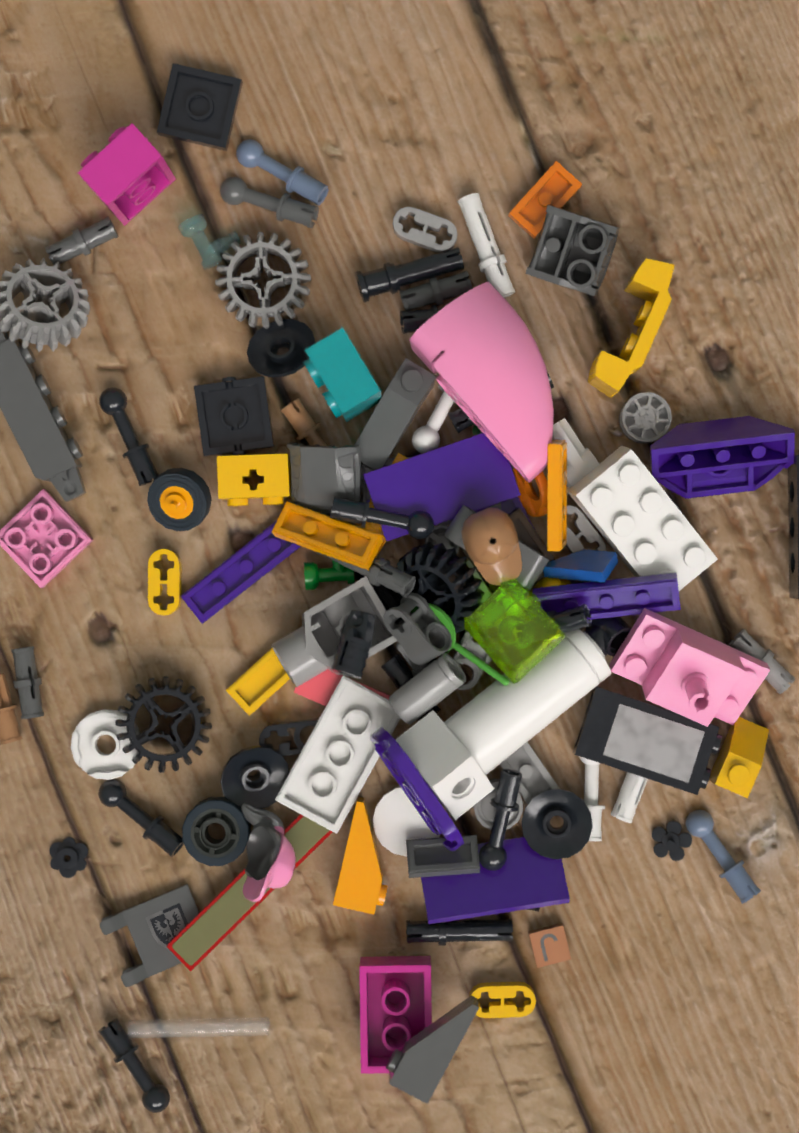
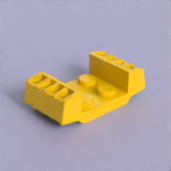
M646 258L625 287V292L645 300L633 325L638 326L636 334L631 333L630 337H627L619 354L620 358L601 350L594 358L588 376V383L609 398H612V396L620 391L629 375L635 373L643 366L672 300L668 288L675 267L674 264Z

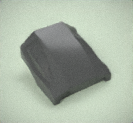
M548 205L544 225L533 258L525 274L596 296L606 275L616 245L619 227Z
M298 442L287 444L291 462V503L322 514H331L334 497L363 502L360 445L335 447V445H304V443L298 444Z

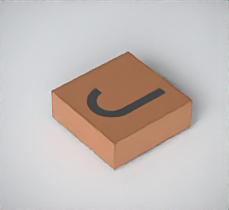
M562 923L528 931L537 968L571 960Z

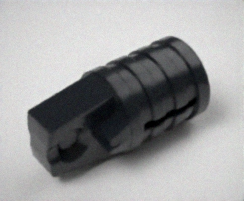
M351 610L340 635V641L336 649L337 652L334 655V662L330 670L362 679L366 659H368L369 655L368 652L372 645L375 616L363 611Z

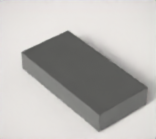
M477 835L462 836L464 844L455 851H449L443 845V842L447 840L445 837L406 840L409 878L480 873Z

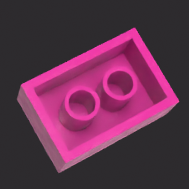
M133 123L127 128L122 126L113 132L108 139L109 144L101 152L94 151L88 155L81 163L82 169L78 172L80 177L124 226L176 180L163 156Z
M431 956L360 957L361 1074L390 1073L386 1067L395 1049L401 1051L406 1041L432 1024Z

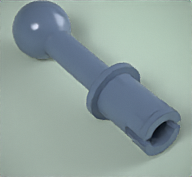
M244 140L238 145L236 157L242 166L247 168L258 166L286 182L287 192H296L318 206L327 197L328 186L305 173L303 167L298 166L293 171L264 154L263 147L255 140Z
M701 809L689 813L685 823L688 832L694 837L702 838L724 870L719 875L720 878L725 877L739 897L740 902L743 904L753 898V895L760 893L761 890L742 866L744 861L740 860L736 863L713 831L714 821L712 816L707 811Z

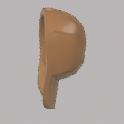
M487 508L471 514L465 520L462 528L463 544L469 557L488 583L492 585H506L513 582L522 571L518 534L513 521L507 513L499 508ZM491 538L496 540L494 543L489 542Z

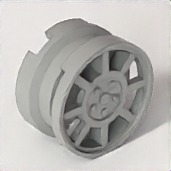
M642 392L631 397L624 403L619 414V425L623 434L631 441L641 444L651 443L661 438L668 431L672 420L671 409L666 400L658 394L651 392Z

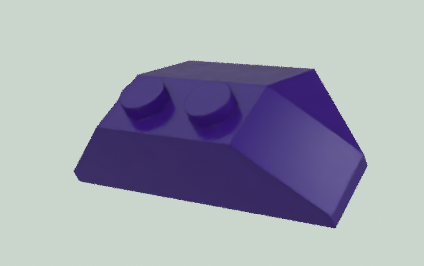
M752 416L679 424L650 446L651 474L659 484L661 483L667 489L685 499L755 491L774 478L783 468L787 469L794 464L795 432L792 428Z

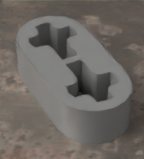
M404 207L397 211L393 218L394 233L403 241L437 253L453 249L457 242L458 233L455 225L442 217L414 207ZM409 215L413 216L414 223L424 227L423 231L411 228L409 233L403 231V225L399 221L400 219L406 220ZM441 227L446 228L447 235L452 239L450 241L444 240L442 245L436 243V237L427 233L428 229L439 232Z
M568 505L567 515L573 513L576 515L577 519L574 521V525L579 530V533L575 535L567 527L566 547L569 551L575 553L584 549L578 540L581 536L588 543L596 542L598 547L595 550L606 551L603 539L582 511L575 506Z

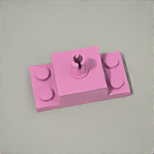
M646 608L640 614L609 664L611 672L642 685L646 700L707 727L714 717L734 725L770 671L768 663Z

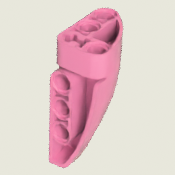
M488 281L467 291L433 315L415 331L410 338V344L414 353L434 374H440L436 377V380L443 390L523 478L530 483L548 465V444L552 443L554 414L551 386L545 362L528 327L515 309Z

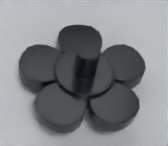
M674 820L668 822L666 829L662 826L655 827L652 831V838L658 842L653 848L655 855L663 858L670 851L669 855L673 861L682 860L685 855L683 848L690 847L692 844L691 834L688 832L680 833L682 826L678 821Z

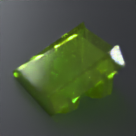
M516 579L501 582V586L471 616L465 617L464 628L513 684L518 683L565 638L560 625L541 608L538 597L524 589Z

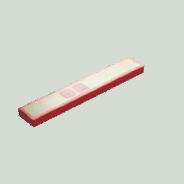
M301 814L284 829V836L289 840L295 852L296 862L294 870L332 833L329 829ZM244 868L166 947L191 972L275 888H267L260 901H249L243 895V886L247 879Z

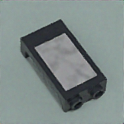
M596 686L593 688L573 753L577 756L698 795L699 789H705L708 784L711 769L707 768L710 755L717 754L722 735L718 734L720 727L709 724L707 727L673 711Z

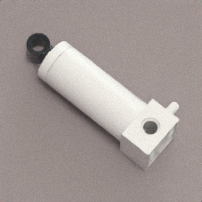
M621 617L592 619V626L586 627V632L577 629L563 633V637L559 639L550 637L503 675L509 680L508 685H503L496 680L445 722L432 710L399 736L396 741L410 758L436 798L450 815L457 820L494 790V787L486 777L491 770L612 674L610 667L605 661V656L607 654L615 656L632 628Z

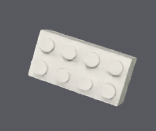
M620 446L603 460L600 465L567 490L635 577L677 572L678 589L680 591L718 560L630 448Z

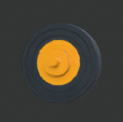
M185 468L168 469L158 475L149 487L147 497L149 510L155 520L165 528L174 531H188L200 525L208 515L212 501L210 489L204 479L194 471Z

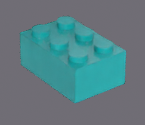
M343 327L305 350L309 359L303 363L316 386L319 388L325 385L327 391L322 393L336 418L342 415L345 421L348 422L379 403L382 398L381 390Z

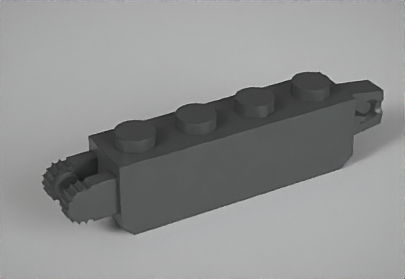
M0 329V408L34 476L52 482L64 501L74 500L86 493L79 472V468L83 467L79 460L83 456L81 448L74 437L68 438L63 426L67 425V421L58 406H52L47 396L52 393L42 374L37 376L32 366V363L36 362L30 347L28 346L24 349L18 340L11 342L8 333L1 332Z

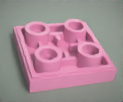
M46 489L40 491L0 530V546L40 588H44L93 541L90 535Z

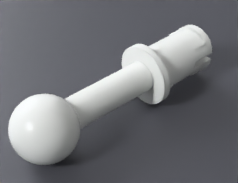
M440 385L438 388L443 393L426 426L416 429L412 436V444L420 453H426L438 448L440 444L438 431L454 403Z
M579 756L580 760L585 764L584 802L591 812L593 825L589 841H602L601 816L605 805H598L599 764L601 763Z

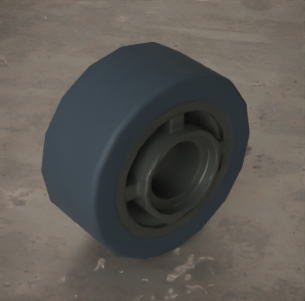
M209 797L200 801L187 814L182 826V840L187 852L196 861L208 866H224L235 861L244 852L251 833V823L246 820L242 809L237 804L229 802L226 797ZM209 824H221L225 828L226 836L222 839L212 838L208 832Z

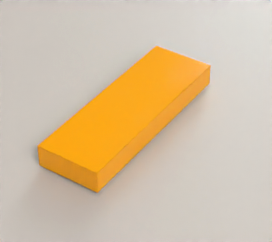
M552 440V443L548 444L547 551L560 552L567 544L566 440Z
M286 501L272 529L274 537L368 571L383 541L381 534L330 518V516Z

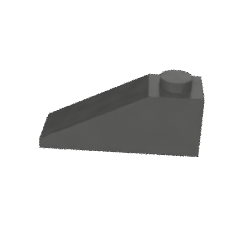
M405 358L355 445H360L361 464L373 471L385 466L433 389L436 380L435 375Z
M471 995L406 1041L401 1051L395 1049L386 1067L390 1071L389 1084L428 1104L479 1009L478 999Z

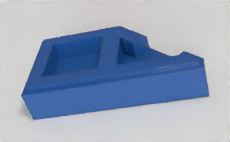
M583 549L548 562L543 569L544 577L605 583L618 564L617 553Z

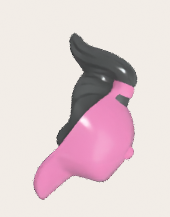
M244 802L241 807L242 813L246 820L254 827L247 842L248 864L245 868L247 879L243 886V895L249 901L258 902L263 897L267 888H281L289 883L293 876L296 857L293 846L284 836V826L281 819L270 811L256 808Z

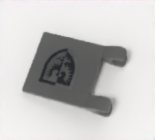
M188 884L124 911L109 915L101 920L100 928L104 935L117 931L127 925L142 960V964L132 966L122 972L121 979L125 987H130L150 976L182 963L166 945L199 913Z

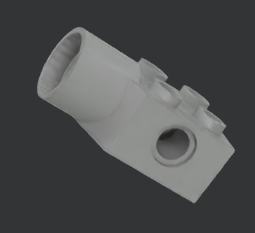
M366 576L302 614V627L271 644L281 665L295 687L300 686L325 670L331 669L334 655L337 652V645L340 641V635L351 610L363 611L376 617L368 658L397 641L384 624L383 618L386 609ZM330 670V671L333 672L334 674L340 675V673H337V672H334V671Z

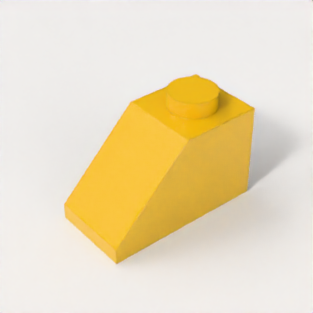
M739 717L728 731L712 768L709 780L717 786L748 799L762 767L769 729Z

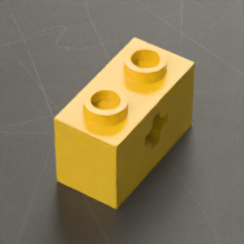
M289 454L217 456L218 499L227 500V506H249L248 499H262L263 505L284 504V498H291V463ZM253 471H256L258 476L264 478V483H259L257 490H253L251 485L246 484V478H251Z

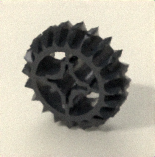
M429 542L422 546L413 547L399 559L396 568L415 576L416 584L412 593L421 595L427 603L443 610L452 621L456 634L462 632L476 620L483 606L481 600L485 593L479 589L482 580L473 575L476 567L469 568L465 563L467 556L459 558L456 556L455 548L446 550L443 543L434 546ZM396 592L393 599L400 602L403 596Z
M166 676L162 677V687L157 688L154 678L148 679L150 687L148 691H145L141 684L135 685L136 691L140 696L136 699L129 693L125 695V699L132 703L130 709L125 706L118 707L119 712L127 714V719L115 720L116 726H126L127 731L117 734V739L125 740L129 738L130 743L122 748L123 752L129 753L135 748L137 752L132 757V762L137 764L143 756L147 759L144 763V769L150 770L153 762L158 761V771L160 773L165 772L166 762L170 761L172 769L178 771L179 764L177 759L181 757L187 765L192 764V760L187 753L192 750L200 756L203 751L195 746L197 740L203 743L209 742V738L205 735H200L201 729L208 730L212 728L211 723L201 722V717L210 715V709L198 710L197 708L198 705L205 701V698L203 696H199L194 700L190 698L195 692L196 688L194 686H189L184 693L180 690L183 686V680L177 679L174 687L169 688L170 680ZM172 695L180 699L184 705L170 712H164L152 697ZM144 704L150 715V723L142 733L136 736L134 729L135 717L139 708ZM153 709L159 715H163L165 719L168 715L173 718L169 724L170 733L174 737L173 740L169 734H164L162 730L160 733L154 731L148 735L159 724ZM191 714L192 730L188 740L183 744L177 733V726L185 716ZM157 737H163L172 746L174 751L158 754L148 751L142 745Z

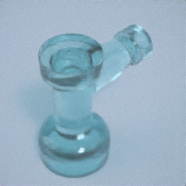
M199 214L182 222L178 229L184 237L192 238L203 259L201 265L204 270H207L222 262L220 254L232 247L231 244L234 241L241 244V240L237 232L233 231L228 234L229 236L209 242L204 233L207 227L206 219L203 214Z

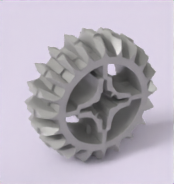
M263 232L257 233V243H252L248 234L244 235L243 238L247 246L241 249L239 244L234 241L231 246L236 254L234 256L227 252L222 254L223 259L230 264L229 266H217V271L226 275V277L216 279L215 284L217 287L227 288L221 291L218 297L221 301L232 299L227 303L225 309L230 313L239 308L235 317L239 322H242L248 314L250 315L248 320L250 327L254 328L258 318H262L263 327L268 329L270 327V317H274L277 325L281 326L283 325V319L280 314L286 312L288 317L293 319L296 315L290 308L291 305L294 304L301 309L305 306L304 302L297 296L298 294L303 296H309L310 294L309 288L300 285L301 283L311 281L310 274L300 273V271L305 270L309 266L307 260L295 262L302 252L299 248H295L288 253L291 246L289 239L286 238L280 246H277L278 235L276 233H272L269 243L265 242ZM267 253L282 258L290 266L292 273L283 274V271L270 269ZM257 255L253 270L248 273H241V276H236L240 266L248 258ZM262 265L268 278L272 276L274 278L266 283V288H264L265 296L259 283H253L261 278V273H263ZM291 284L286 297L278 304L270 307L273 292L277 288L286 287V285ZM244 287V289L256 291L260 308L243 302L238 297L236 288Z
M29 258L25 263V268L15 263L12 267V272L5 270L0 281L1 332L10 331L9 338L11 342L19 338L22 339L24 349L30 343L36 344L38 352L43 349V345H48L54 352L57 349L58 342L67 347L70 344L71 338L77 339L81 334V328L87 325V315L90 311L88 290L82 289L83 283L81 278L72 279L73 272L71 268L61 271L59 261L53 267L47 266L44 258L40 261L39 265H35ZM22 292L24 300L22 305L16 308L13 298ZM66 302L70 312L64 318H61L59 315L60 305Z

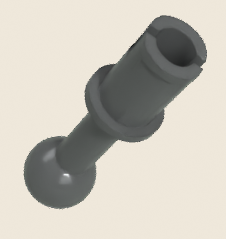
M238 177L225 179L220 187V195L227 204L239 205L246 202L276 212L277 220L281 222L286 219L305 225L308 228H313L315 222L312 220L316 221L319 214L318 206L291 199V195L287 193L283 194L280 199L249 189L246 183Z

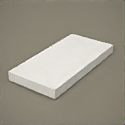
M343 675L275 800L337 834L379 758L374 745L376 742L373 743L370 740L371 734L382 727L391 735L400 720L390 701Z

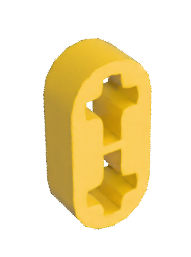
M160 549L152 553L148 561V604L154 613L165 616L176 612L181 605L182 563L179 555L173 550ZM164 554L167 555L169 561H174V568H170L167 571V580H162V569L156 568V561H161ZM162 584H167L168 596L174 597V603L168 604L167 610L162 609V604L156 603L155 600L156 596L162 595Z
M484 982L475 985L469 993V997L472 995L477 999L481 998L482 992H488V996L491 999L500 998V1001L489 1002L488 1008L485 1009L481 1008L479 1003L476 1015L481 1018L524 1017L529 1015L536 1005L534 991L525 982ZM517 991H523L524 997L529 998V1000L524 1001L523 1007L519 1008L516 1007L515 1001H504V998H514Z

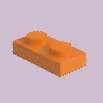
M555 161L510 211L508 216L535 239L542 231L547 214V206L551 205L562 209L583 184L559 162Z

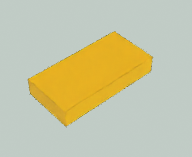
M271 648L226 691L250 716L290 678L273 648Z

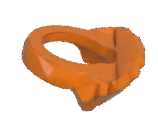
M514 468L513 474L521 494L518 498L524 509L532 517L545 516L547 514L548 481L543 471L534 478L539 488L540 496L538 497L532 487V482L528 483Z

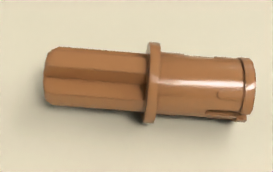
M0 673V745L23 739L14 710L18 707L17 704L13 705L4 673Z

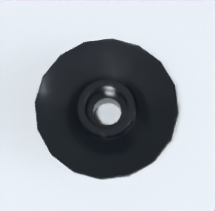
M283 319V325L278 326L276 321L270 323L268 329L262 327L254 334L248 344L247 356L250 365L257 373L267 377H284L296 373L305 366L303 362L309 359L305 350L316 344L313 331L305 323L294 319Z
M253 746L242 749L233 755L223 767L220 779L222 792L229 802L237 804L240 808L244 802L260 809L269 807L276 802L275 799L290 773L288 763L279 752L270 747ZM258 770V772L255 775H248V773H250L251 771Z
M560 788L545 790L534 796L525 807L521 821L523 836L530 848L541 856L551 859L569 858L580 852L589 841L593 828L591 812L584 800L575 793ZM560 816L564 822L560 827H553L550 824L551 818Z

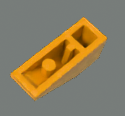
M358 797L333 905L374 915L376 905H384L388 885L382 884L383 873L365 798Z

